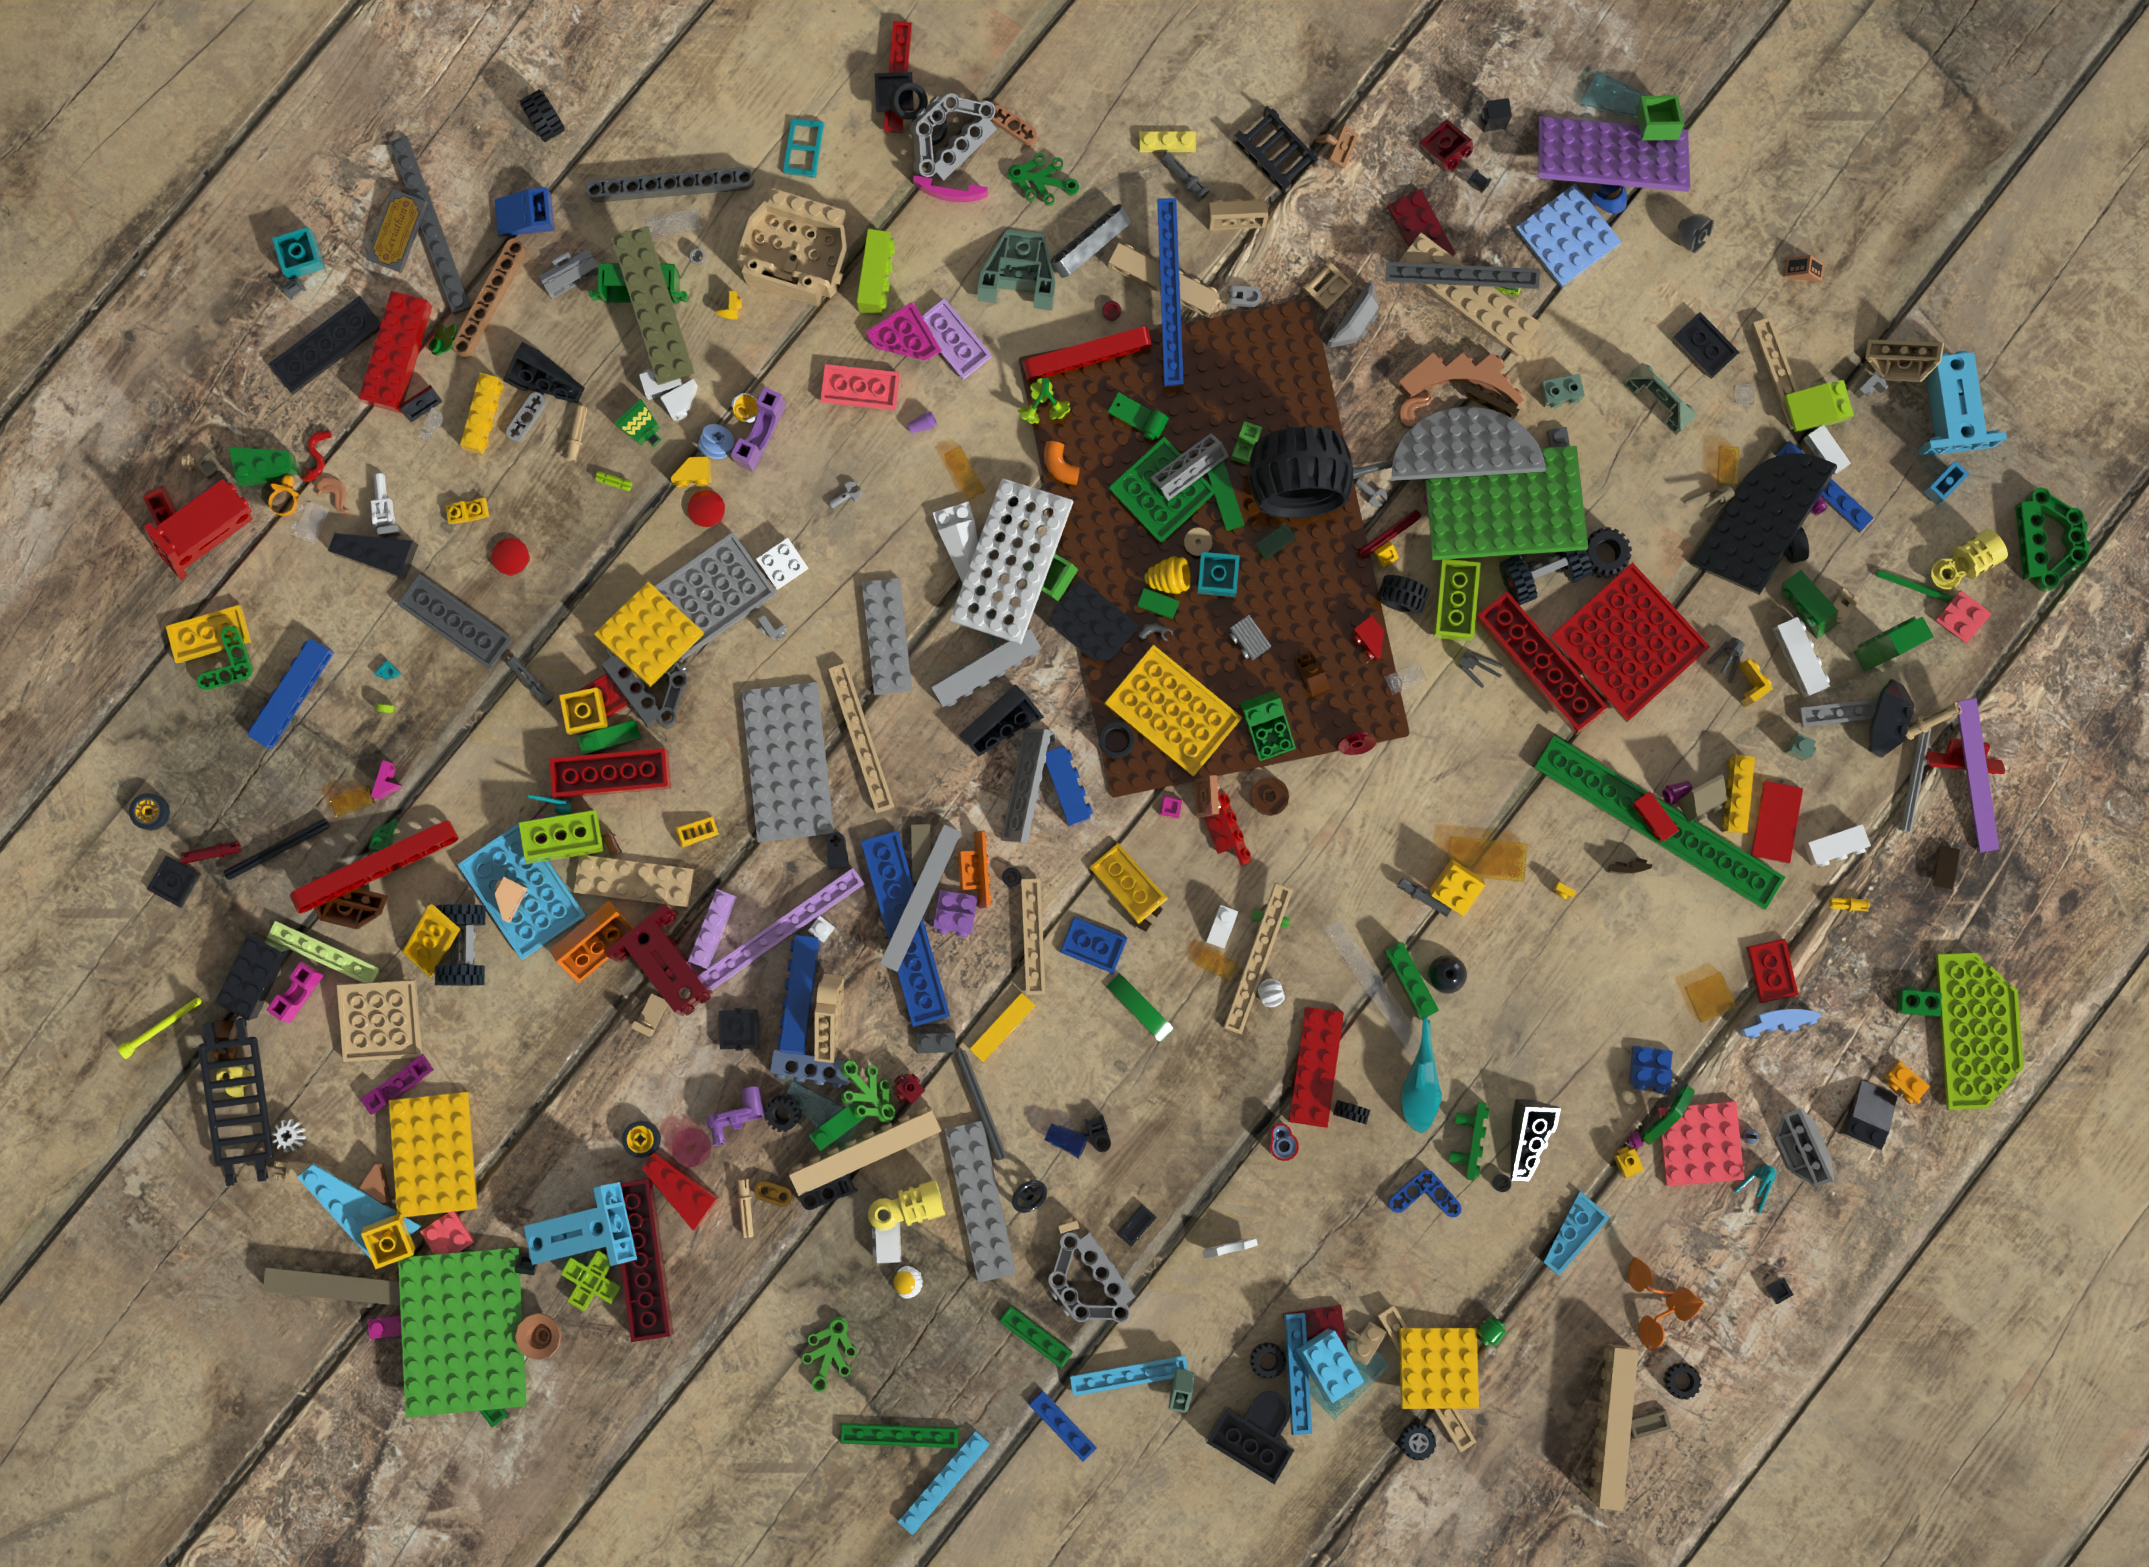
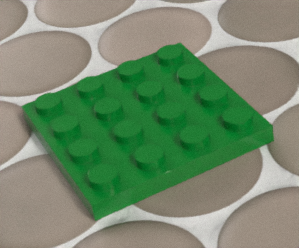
M1165 437L1109 487L1113 495L1160 544L1216 493L1213 487L1201 476L1169 501L1164 498L1161 490L1152 482L1150 477L1181 455ZM1178 465L1175 469L1181 468L1182 465ZM1163 476L1158 481L1162 482L1167 476Z

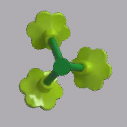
M1040 378L1030 386L1032 391L1031 397L1036 400L1034 404L1030 405L1029 408L1020 407L1018 409L1022 419L1034 424L1040 421L1036 413V407L1039 402L1044 403L1047 398L1051 400L1053 406L1049 410L1051 419L1063 418L1070 411V403L1068 401L1058 402L1055 400L1051 390L1052 383L1049 382L1048 378Z

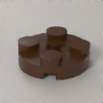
M1263 778L1254 785L1250 798L1256 811L1262 815L1273 816L1281 813L1287 807L1289 791L1281 780L1277 778ZM1266 792H1273L1275 794L1273 802L1265 799L1267 797L1265 795Z

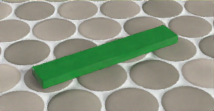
M841 1423L840 1444L958 1448L959 1427Z

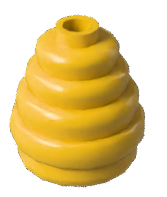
M1171 556L1155 564L1154 567L1151 566L1148 569V573H1145V582L1152 589L1157 588V590L1166 593L1180 594L1182 591L1185 592L1190 588L1191 584L1189 564L1183 557Z

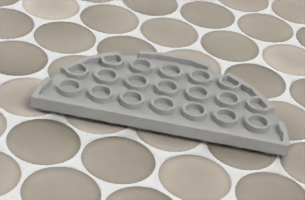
M1456 407L1439 411L1424 418L1406 433L1399 443L1393 458L1392 481L1545 472L1546 466L1542 451L1534 437L1525 427L1511 417L1486 408Z

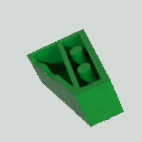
M228 447L236 483L243 488L281 479L285 475L293 476L299 474L295 456L289 451Z
M1802 570L1782 583L1781 593L1783 597L1791 603L1816 639L1836 626L1838 610Z

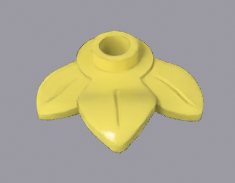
M246 1065L219 1069L216 1074V1080H225V1073L229 1074V1079L254 1075L252 1072L245 1070ZM251 1084L225 1087V1090L232 1097H243V1087Z

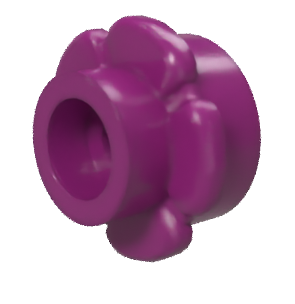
M1630 1131L1631 1136L1627 1137L1630 1146L1638 1150L1639 1147L1643 1146L1638 1131L1633 1133Z

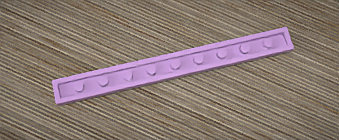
M852 868L708 968L700 976L705 980L710 989L714 990L862 887L864 882L855 869Z

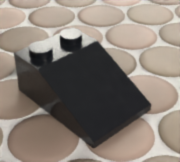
M1861 1080L1839 1134L1873 1149L1882 1150L1890 1131L1898 1096Z

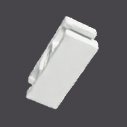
M1824 425L1803 439L1814 456L1837 464V469L1833 476L1851 464Z

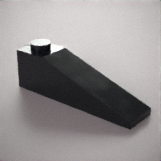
M524 342L520 344L503 379L504 382L519 390L527 391L528 389L542 395L545 393L553 395L556 399L573 403L579 402L585 387L542 352Z

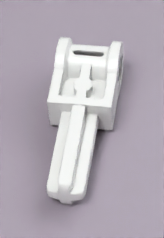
M377 473L373 476L376 500L371 501L372 523L375 529L380 526L395 524L393 501L390 498L387 499L385 475L382 473Z

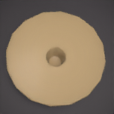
M1193 528L1185 535L1184 539L1187 551L1196 556H1200L1201 552H1209L1213 543L1210 533L1202 528Z

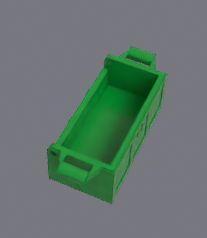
M599 263L598 291H589V296L593 301L632 303L619 263ZM660 264L672 303L688 302L689 297L685 291L680 292V274L675 264Z

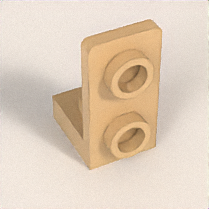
M651 994L638 1021H634L631 1028L646 1036H652L668 1005L665 999Z

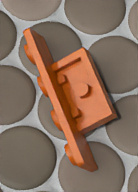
M985 830L974 832L975 851L958 852L960 890H978L979 909L990 907L992 900L989 893L990 875L988 874L987 866L989 864V857L986 850L988 839L985 835Z

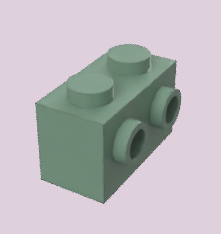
M1580 374L1545 380L1540 384L1544 407L1550 406L1551 409L1561 407V404L1569 403V405L1578 404L1585 396Z

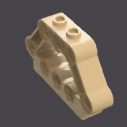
M824 974L821 983L818 985L815 1008V1061L834 1063L837 1057L844 1003V976Z

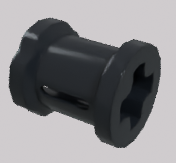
M1476 169L1467 183L1473 184L1483 193L1492 179L1486 178Z

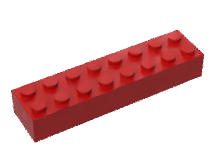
M1508 591L1477 615L1476 621L1575 735L1580 733L1607 710L1608 706Z

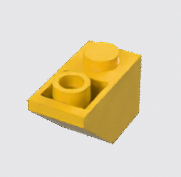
M689 457L672 475L671 482L673 485H676V487H687L688 484L706 486L707 483H712L711 461L709 457Z

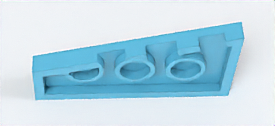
M1581 1191L1577 1195L1543 1262L1558 1276L1610 1218Z

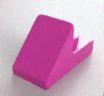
M382 760L371 794L372 798L380 800L402 788L400 785L389 782L395 774V764Z

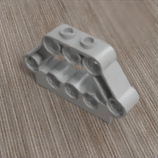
M942 93L939 96L933 97L929 102L930 105L926 109H921L916 114L917 118L913 120L910 126V131L914 138L915 162L913 168L915 173L923 177L935 175L938 180L944 181L997 130L990 121L996 112L993 103L982 100L972 101L963 99L953 93ZM947 98H950L952 101L949 108L946 106ZM982 106H986L987 111L985 115L981 113ZM936 110L938 112V118L934 121L932 118V114ZM956 111L974 115L976 119L972 123H966L962 127L961 134L951 137L948 146L939 149L933 160L931 135L933 127L942 124L946 120L948 112ZM923 123L925 126V131L921 134L919 132V126ZM971 127L975 128L974 136L970 135ZM960 139L962 147L957 149L956 143ZM947 152L949 159L947 162H944L943 155ZM926 162L928 169L926 172H923L922 165Z
M1072 1231L1063 1233L1060 1238L1061 1248L1054 1270H1052L1048 1278L1049 1285L1052 1288L1050 1293L1055 1300H1061L1063 1303L1061 1306L1062 1310L1067 1316L1071 1314L1073 1319L1078 1322H1085L1088 1319L1114 1320L1118 1323L1127 1321L1130 1316V1309L1127 1303L1135 1298V1294L1117 1271L1112 1261L1107 1257L1102 1247L1090 1232L1081 1238ZM1068 1236L1075 1239V1244L1072 1247H1068L1064 1243L1065 1238ZM1076 1248L1081 1252L1082 1262L1085 1265L1091 1266L1093 1277L1104 1284L1105 1294L1110 1298H1114L1115 1304H1086L1079 1300L1077 1289L1069 1286L1067 1283V1273ZM1087 1251L1095 1253L1093 1261H1087L1084 1258ZM1104 1267L1107 1270V1274L1104 1277H1098L1096 1275L1097 1268ZM1054 1275H1062L1064 1281L1061 1284H1055L1053 1282ZM1111 1283L1117 1284L1118 1291L1110 1293L1107 1290L1108 1285ZM1071 1290L1075 1293V1298L1073 1300H1066L1064 1293ZM1078 1307H1085L1087 1313L1084 1316H1078L1075 1312ZM1123 1307L1126 1310L1125 1315L1117 1317L1115 1315L1116 1308Z

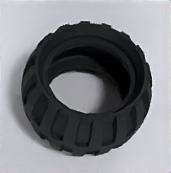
M1291 427L1262 436L1254 444L1250 456L1249 483L1251 492L1260 510L1273 517L1306 518L1334 512L1346 504L1353 485V462L1349 448L1342 435H1339L1335 430H1329L1325 427Z

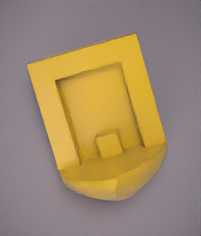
M729 291V309L715 311V314L726 319H738L739 308H742V297H739L737 291Z

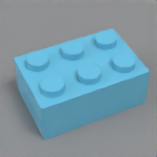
M1326 1329L1296 1349L1325 1401L1334 1403L1364 1383L1336 1331Z

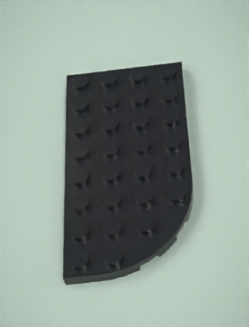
M1789 453L1770 458L1756 466L1739 484L1734 492L1735 496L1730 499L1691 562L1692 566L1760 595L1836 471L1837 464L1810 454Z

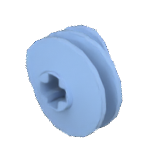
M717 424L705 426L698 441L700 451L713 459L727 457L734 445L732 433L727 428Z

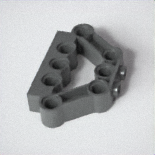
M607 648L609 659L601 664L602 668L645 726L649 728L658 722L662 728H672L677 722L676 713L682 694L688 687V678L685 674L687 670L681 662H675L672 668L662 675L669 678L670 684L662 709L658 710L654 697L645 692L643 682L640 679L634 678L633 671ZM622 670L630 672L627 677H621L619 673ZM676 678H681L684 682L682 685L677 686L673 681ZM633 685L641 687L640 691L635 693L630 689ZM650 700L652 705L645 708L642 706V702ZM670 714L672 719L670 721H663L662 716Z

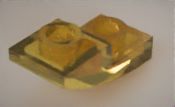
M366 785L354 791L345 792L330 798L335 817L376 804L374 798L371 797L372 791L370 786Z

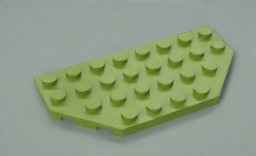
M1977 953L1937 954L1935 956L1938 993H1942L1940 1026L1946 1109L1989 1108L1993 1103L1992 1101L2004 1091L2015 1075L2019 1074L2024 1068L2018 990L2002 978L2003 976L1992 966H1989L1982 960V957Z

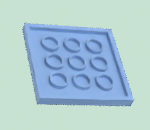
M1576 183L1515 228L1520 237L1561 288L1621 243V240Z

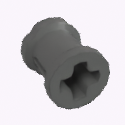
M297 276L288 284L281 285L282 290L290 300L299 292L306 291L305 286Z

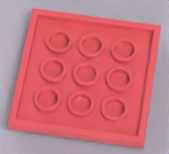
M1735 1101L1688 1105L1683 1116L1660 1136L1665 1186L1745 1180L1737 1104ZM1670 1107L1657 1108L1658 1118L1660 1119L1666 1114Z

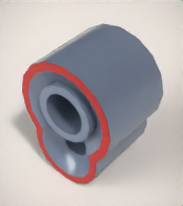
M1283 1123L1274 1124L1269 1131V1151L1276 1159L1289 1161L1298 1153V1140L1287 1125Z

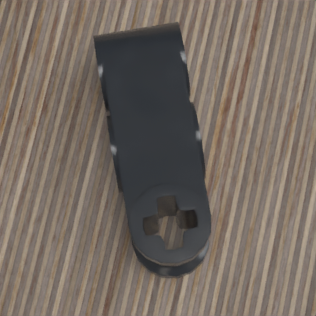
M846 1174L835 1179L833 1182L807 1192L801 1199L802 1206L807 1210H813L838 1198H843L857 1192L858 1189L854 1187L851 1180L852 1174ZM827 1187L834 1191L833 1197L829 1199L823 1195V1190ZM808 1195L815 1197L816 1203L814 1206L806 1205L805 1198Z

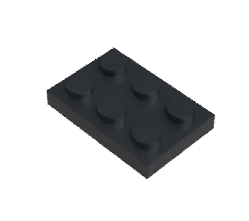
M1701 312L1672 338L1710 379L1740 353Z

